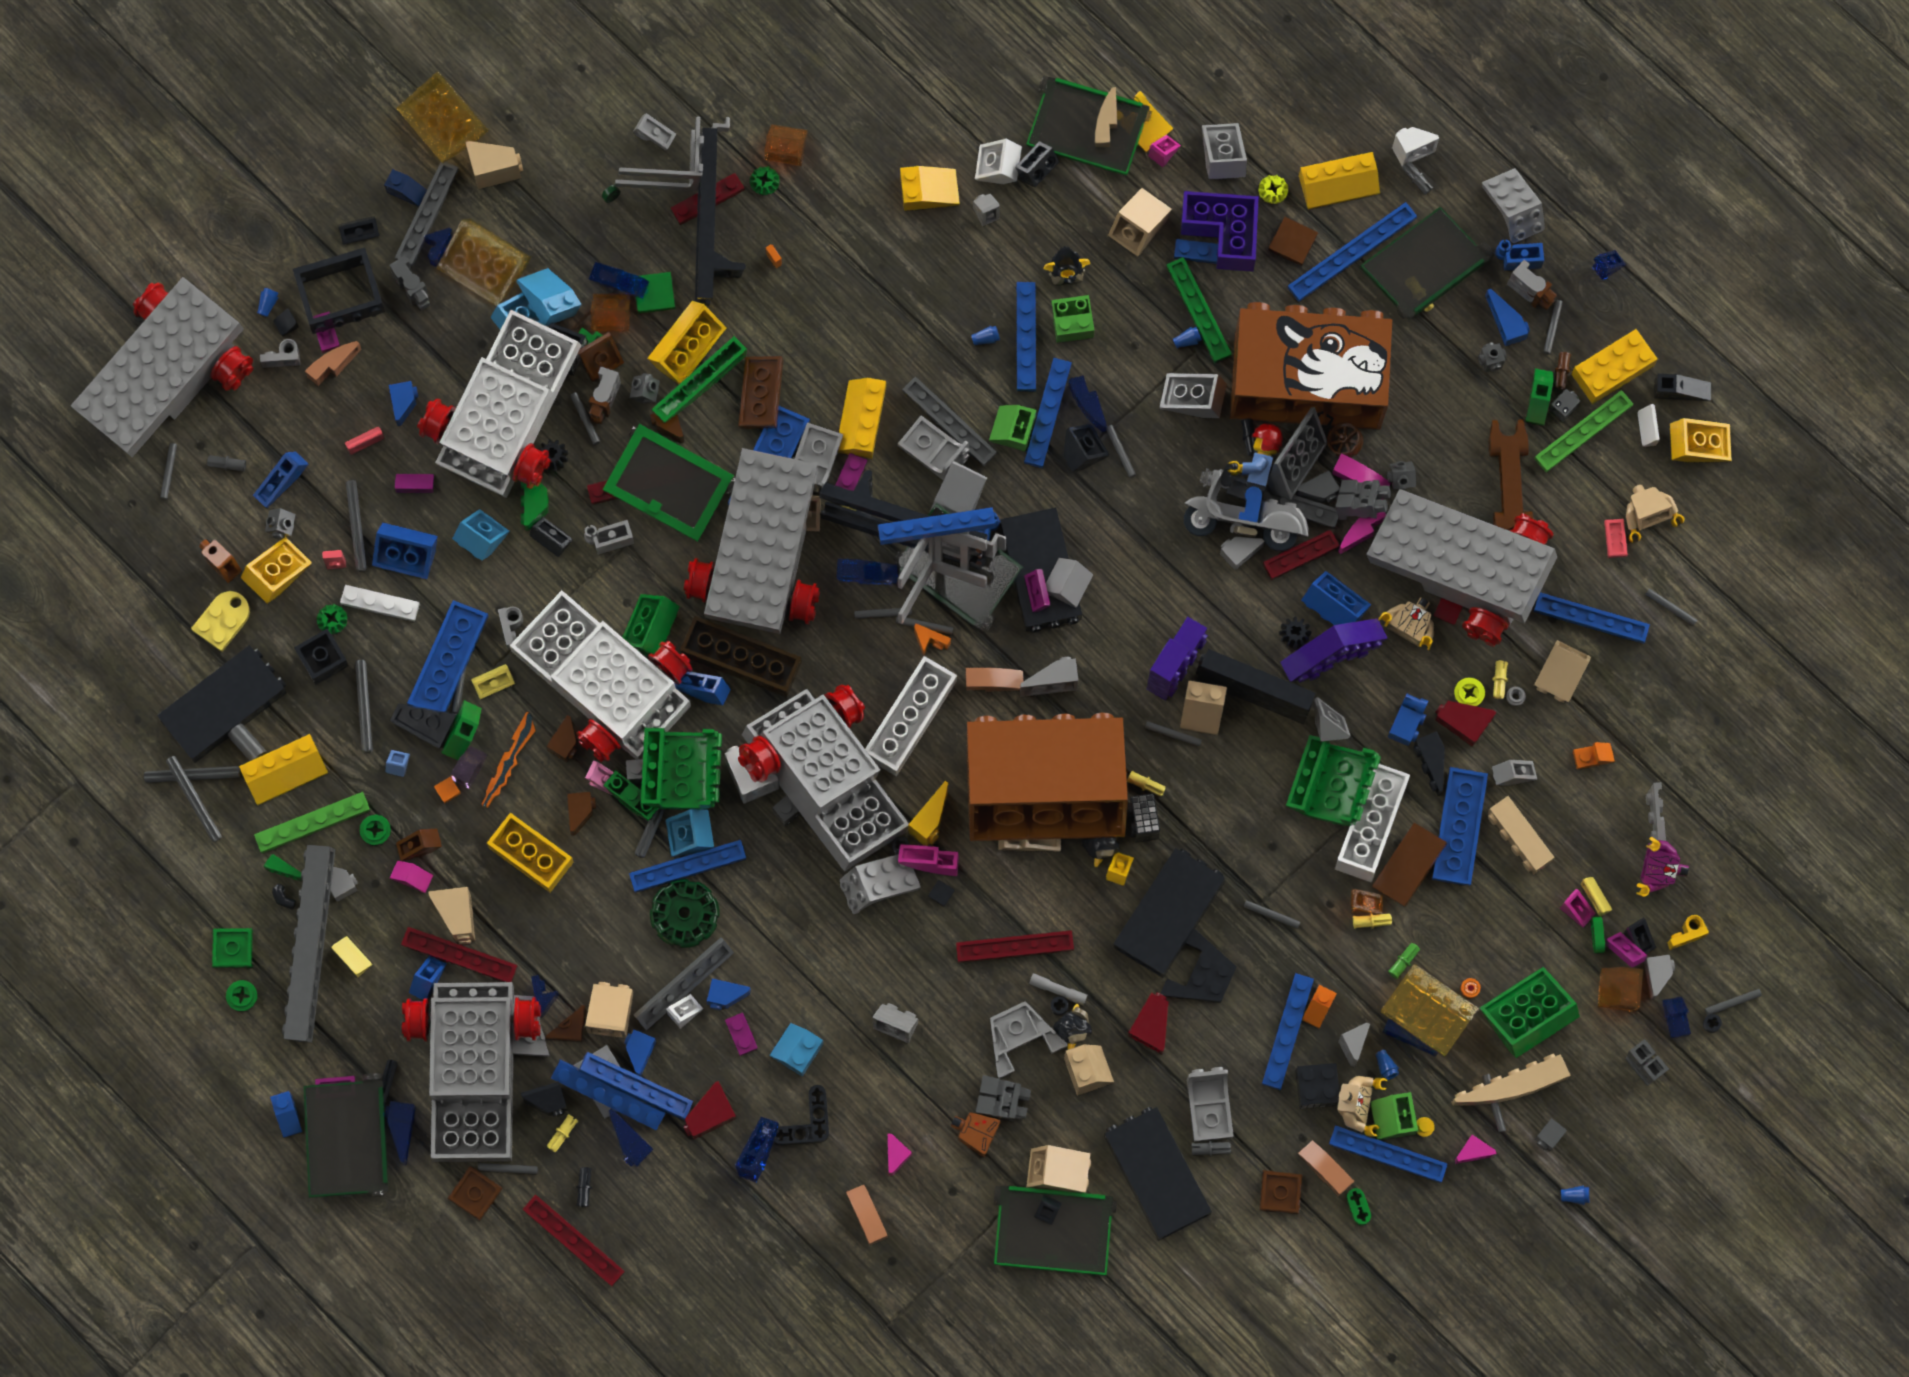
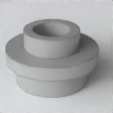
M1512 687L1506 694L1507 701L1513 706L1521 705L1526 698L1524 690L1520 687ZM1517 694L1519 699H1513L1512 695Z

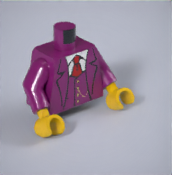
M1653 837L1649 838L1653 842L1646 845L1647 852L1640 877L1641 881L1646 884H1637V887L1641 888V891L1636 893L1637 895L1645 897L1650 892L1666 888L1669 884H1674L1676 875L1687 877L1689 866L1679 864L1680 857L1676 849L1667 841L1656 840Z

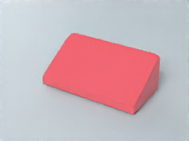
M376 427L345 442V445L350 455L383 440L384 435L382 430Z

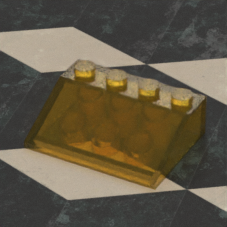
M438 71L396 108L442 163L467 148V141L477 142L489 131L476 113Z
M469 218L461 220L436 268L497 306L503 302L517 279L523 274L531 257Z
M1413 964L1380 1012L1445 1057L1479 1008L1419 966Z

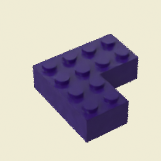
M1184 191L1181 235L1218 237L1216 269L1254 272L1259 196Z
M1187 616L1174 639L1170 638L1150 669L1146 690L1165 701L1169 696L1171 698L1174 696L1179 684L1178 681H1183L1187 674L1188 665L1192 666L1197 658V650H1202L1207 642L1208 635H1206L1207 628Z
M1378 618L1334 625L1280 663L1290 682L1298 681L1301 683L1307 679L1312 681L1320 677L1319 673L1322 671L1326 672L1334 667L1333 664L1336 662L1339 663L1345 659L1350 661L1356 657L1359 659L1366 657L1369 654L1368 651L1381 647L1382 642L1388 638Z

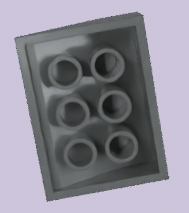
M1315 407L1310 408L1273 465L1267 483L1271 493L1291 500L1327 445V439Z

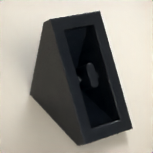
M1644 917L1627 927L1624 931V935L1645 954L1656 948Z

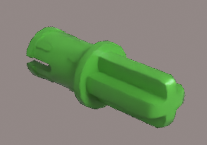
M1411 943L1403 954L1397 957L1398 960L1388 970V973L1395 979H1398L1407 966L1410 967V962L1420 951V948L1416 944Z

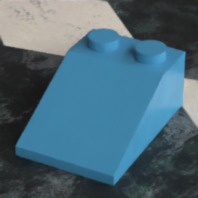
M549 268L522 277L516 281L544 326H549L551 323L554 324L575 316L581 306L574 291Z
M523 292L497 305L490 317L500 330L510 310L542 324Z

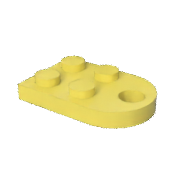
M228 591L221 593L212 601L191 630L223 652L247 622L250 614L248 602L237 592ZM234 599L241 600V605L237 608L231 606V602Z

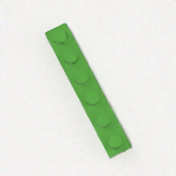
M1622 390L1536 455L1535 461L1547 473L1630 409L1633 403Z
M361 792L254 834L260 852L265 853L371 810L364 793Z

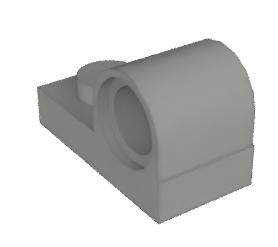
M647 113L642 115L633 130V133L640 139L651 140L664 150L669 148L676 136V133Z
M285 339L280 343L279 353L266 352L261 354L260 362L262 367L300 365V353L296 342L292 339ZM287 348H294L293 352L285 353Z
M517 607L498 609L508 650H511L510 645L517 638L515 631L511 630L520 628L523 624L522 612ZM511 615L519 616L516 621L509 620Z

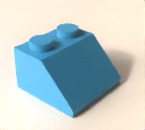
M479 509L460 522L452 539L459 546L471 552L474 557L483 561L495 551L508 535L509 530Z
M690 809L666 819L671 857L695 854L714 848L708 810Z
M790 1023L769 1056L803 1077L824 1043L821 1038L810 1031Z

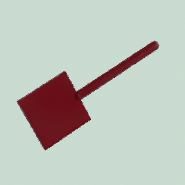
M1441 598L1434 617L1455 625L1463 606Z

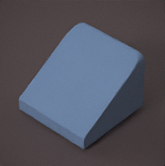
M391 750L386 762L385 772L403 777L410 754Z

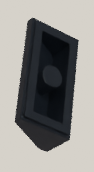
M375 216L338 225L343 245L380 236Z
M544 517L532 526L529 534L530 537L557 557L564 552L573 540Z

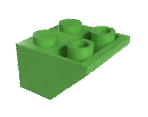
M1089 295L1051 301L1057 343L1094 338L1095 330Z
M1020 405L999 406L989 441L1026 451L1036 418V410Z
M1411 1092L1390 1095L1370 1101L1374 1125L1379 1126V1129L1375 1130L1377 1140L1416 1135L1418 1127Z

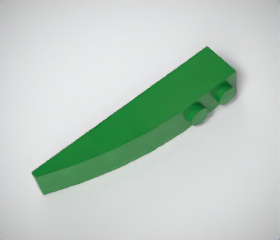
M733 336L654 406L652 411L666 423L703 395L746 357L747 348Z

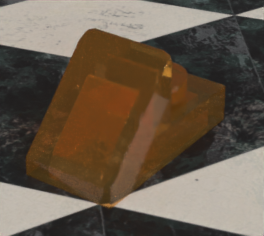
M1351 889V912L1353 914L1360 912L1372 913L1374 915L1382 914L1383 895Z

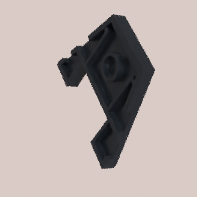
M1194 929L1186 945L1201 951V955L1187 986L1167 979L1160 994L1165 997L1221 1003L1237 966Z

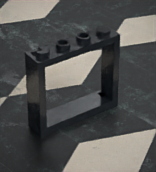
M365 247L293 269L312 334L323 333L331 328H339L351 322H359L362 319L385 313ZM365 265L375 300L313 318L303 283Z

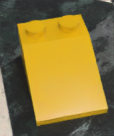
M924 166L900 168L904 211L960 205L956 169Z
M1686 418L1670 423L1672 460L1683 462L1732 461L1730 424Z
M284 537L246 565L241 579L268 604L290 586L312 562Z
M946 781L908 824V833L924 846L933 845L939 838L938 833L948 795V782Z

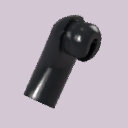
M277 884L272 889L276 903L293 910L296 900L287 898L284 893L285 887L282 884Z

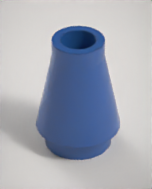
M264 288L263 292L261 291L257 314L268 317L279 299L277 297L278 292L268 288Z
M989 326L971 335L974 346L978 344H994L1000 340L997 326Z
M1190 327L1173 338V341L1178 349L1180 347L1196 345L1202 339L1197 327Z
M1381 1050L1375 1054L1381 1077L1390 1080L1399 1075V1067L1387 1054L1386 1050Z
M1583 1185L1561 1189V1200L1582 1205L1590 1203L1589 1187H1584Z

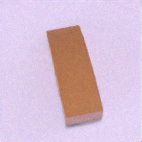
M357 341L351 342L324 354L305 370L307 377L318 386L330 373L337 377L361 351L360 344Z
M966 668V690H985V692L1020 690V684L1023 682V671Z
M1313 1140L1298 1153L1337 1196H1340L1354 1183V1180Z
M865 1185L846 1192L869 1246L888 1238Z

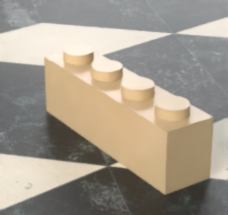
M1509 796L1489 809L1488 819L1493 825H1497L1500 829L1501 837L1505 841H1509L1512 845L1513 853L1521 857L1524 861L1522 862L1523 866L1528 872L1531 871L1534 875L1553 861L1555 857Z

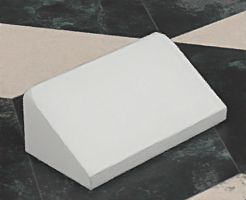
M1651 404L1638 411L1643 447L1656 446L1660 439L1655 405Z

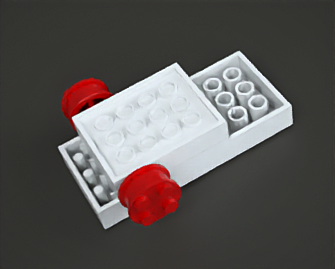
M510 310L487 358L481 357L457 408L453 405L446 406L442 404L441 399L437 398L434 401L428 402L425 410L427 412L424 418H421L418 422L419 436L430 437L434 439L435 444L441 443L443 445L435 463L507 498L514 482L521 481L527 484L529 489H532L534 486L538 487L542 480L541 475L544 469L548 468L551 459L548 458L549 451H540L534 448L533 443L581 348V344L570 337Z
M562 590L510 645L511 652L589 719V724L584 730L576 733L577 738L580 740L579 744L586 750L590 749L593 751V756L601 763L603 761L608 762L611 753L615 749L619 750L621 747L636 760L643 759L645 728H664L665 732H668L691 707L690 701L675 688L674 684L679 685L682 682L681 678L687 672L691 673L693 670L689 663L690 659L685 654L681 653L680 655L670 641L666 643L661 642L659 644L660 648L654 654L650 653L648 655L649 661L604 621L599 623Z

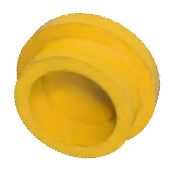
M1427 1117L1417 1120V1134L1421 1137L1430 1136L1434 1131L1433 1121Z

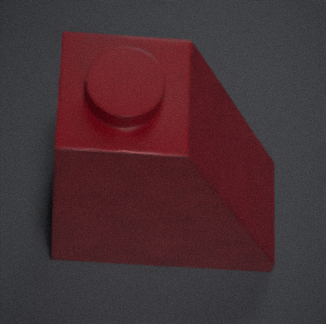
M1447 701L1445 705L1441 704L1436 710L1437 716L1435 721L1473 747L1497 712L1491 709Z
M1151 992L1128 1032V1036L1162 1055L1165 1049L1169 1002L1166 1001L1164 995Z
M719 1081L712 1085L685 1118L686 1125L683 1127L687 1135H692L693 1139H697L736 1119V1115Z

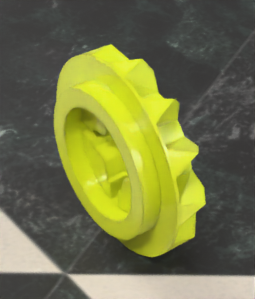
M1268 175L1259 184V195L1268 203H1280L1288 194V184L1284 178H1280L1278 175ZM1271 183L1274 187H1279L1276 190V195L1273 190H1268L1271 188Z
M1464 678L1455 687V699L1462 704L1478 706L1485 697L1484 686L1477 679ZM1474 687L1472 693L1474 697L1469 696L1465 699L1466 692L1464 690L1469 691Z

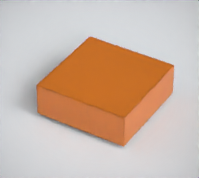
M770 244L765 247L766 255L775 268H778L782 265V258L774 246Z
M451 777L434 786L444 804L461 794Z

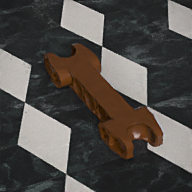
M1523 419L1517 420L1516 433L1512 436L1502 434L1499 429L1498 420H1492L1488 441L1489 456L1499 457L1502 512L1493 513V525L1509 531L1513 530L1515 525L1514 519L1516 516H1520L1521 513L1533 519L1532 511H1523L1520 456H1528L1529 452L1528 434Z

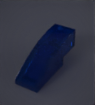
M595 262L589 276V280L641 299H643L649 285V281L643 277Z
M1084 375L1069 379L1070 391L1080 410L1095 427L1102 432L1106 431L1107 425L1097 392L1088 391Z
M838 559L836 577L839 581L858 582L859 584L897 585L898 565L867 560Z

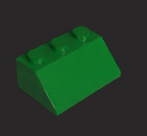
M640 594L622 638L642 655L648 657L650 653L654 654L660 648L659 644L666 641L680 606L665 596Z

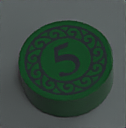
M611 185L603 191L602 198L606 203H610L618 198L621 191L615 185Z

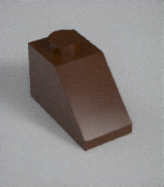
M654 412L650 414L652 425H656L659 432L680 443L684 442L678 415L664 423Z
M569 715L565 717L546 746L548 752L566 763L569 759H573L578 752L573 724Z
M591 792L567 794L571 836L576 835L593 816V809H596L595 797L591 796Z
M419 829L396 842L401 861L430 854L442 847L437 829Z

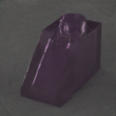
M470 746L459 758L451 773L452 780L470 789L488 754Z

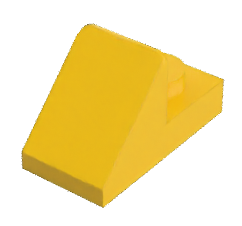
M1119 852L1114 854L1106 874V879L1124 885L1134 858Z

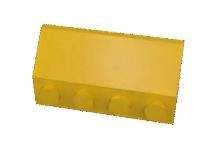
M1373 152L1300 167L1299 179L1307 209L1380 194L1378 170Z
M691 301L647 359L660 372L680 384L691 375L725 331L726 327L704 304Z
M872 378L849 380L839 433L843 434L838 453L848 455L852 453L859 457L873 458L886 391V381Z
M310 734L239 766L257 806L328 774Z

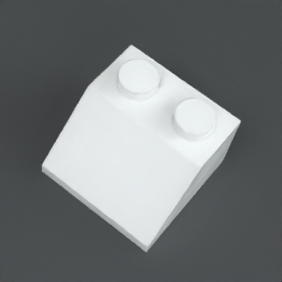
M1414 127L1409 129L1403 128L1396 133L1392 149L1401 166H1403L1408 161L1412 163L1434 153L1439 137L1436 134Z
M1008 139L981 144L975 180L999 184L1017 181L1018 172L1015 167L1020 162L1022 146Z

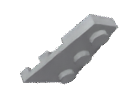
M1658 782L1653 783L1648 794H1646V804L1650 805L1648 820L1649 824L1653 826L1651 837L1656 840L1666 841L1664 817H1660V813L1663 811V799L1659 798L1658 791L1662 789V783Z
M514 995L513 1013L516 997H519L520 1000H532L534 996ZM537 1017V1021H539V1025L541 1026L540 1018ZM513 1024V1055L549 1057L542 1027L541 1035L537 1036L536 1041H533L532 1038H520L519 1041H516Z

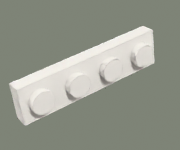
M345 585L340 601L341 605L413 622L416 620L420 605L417 601Z

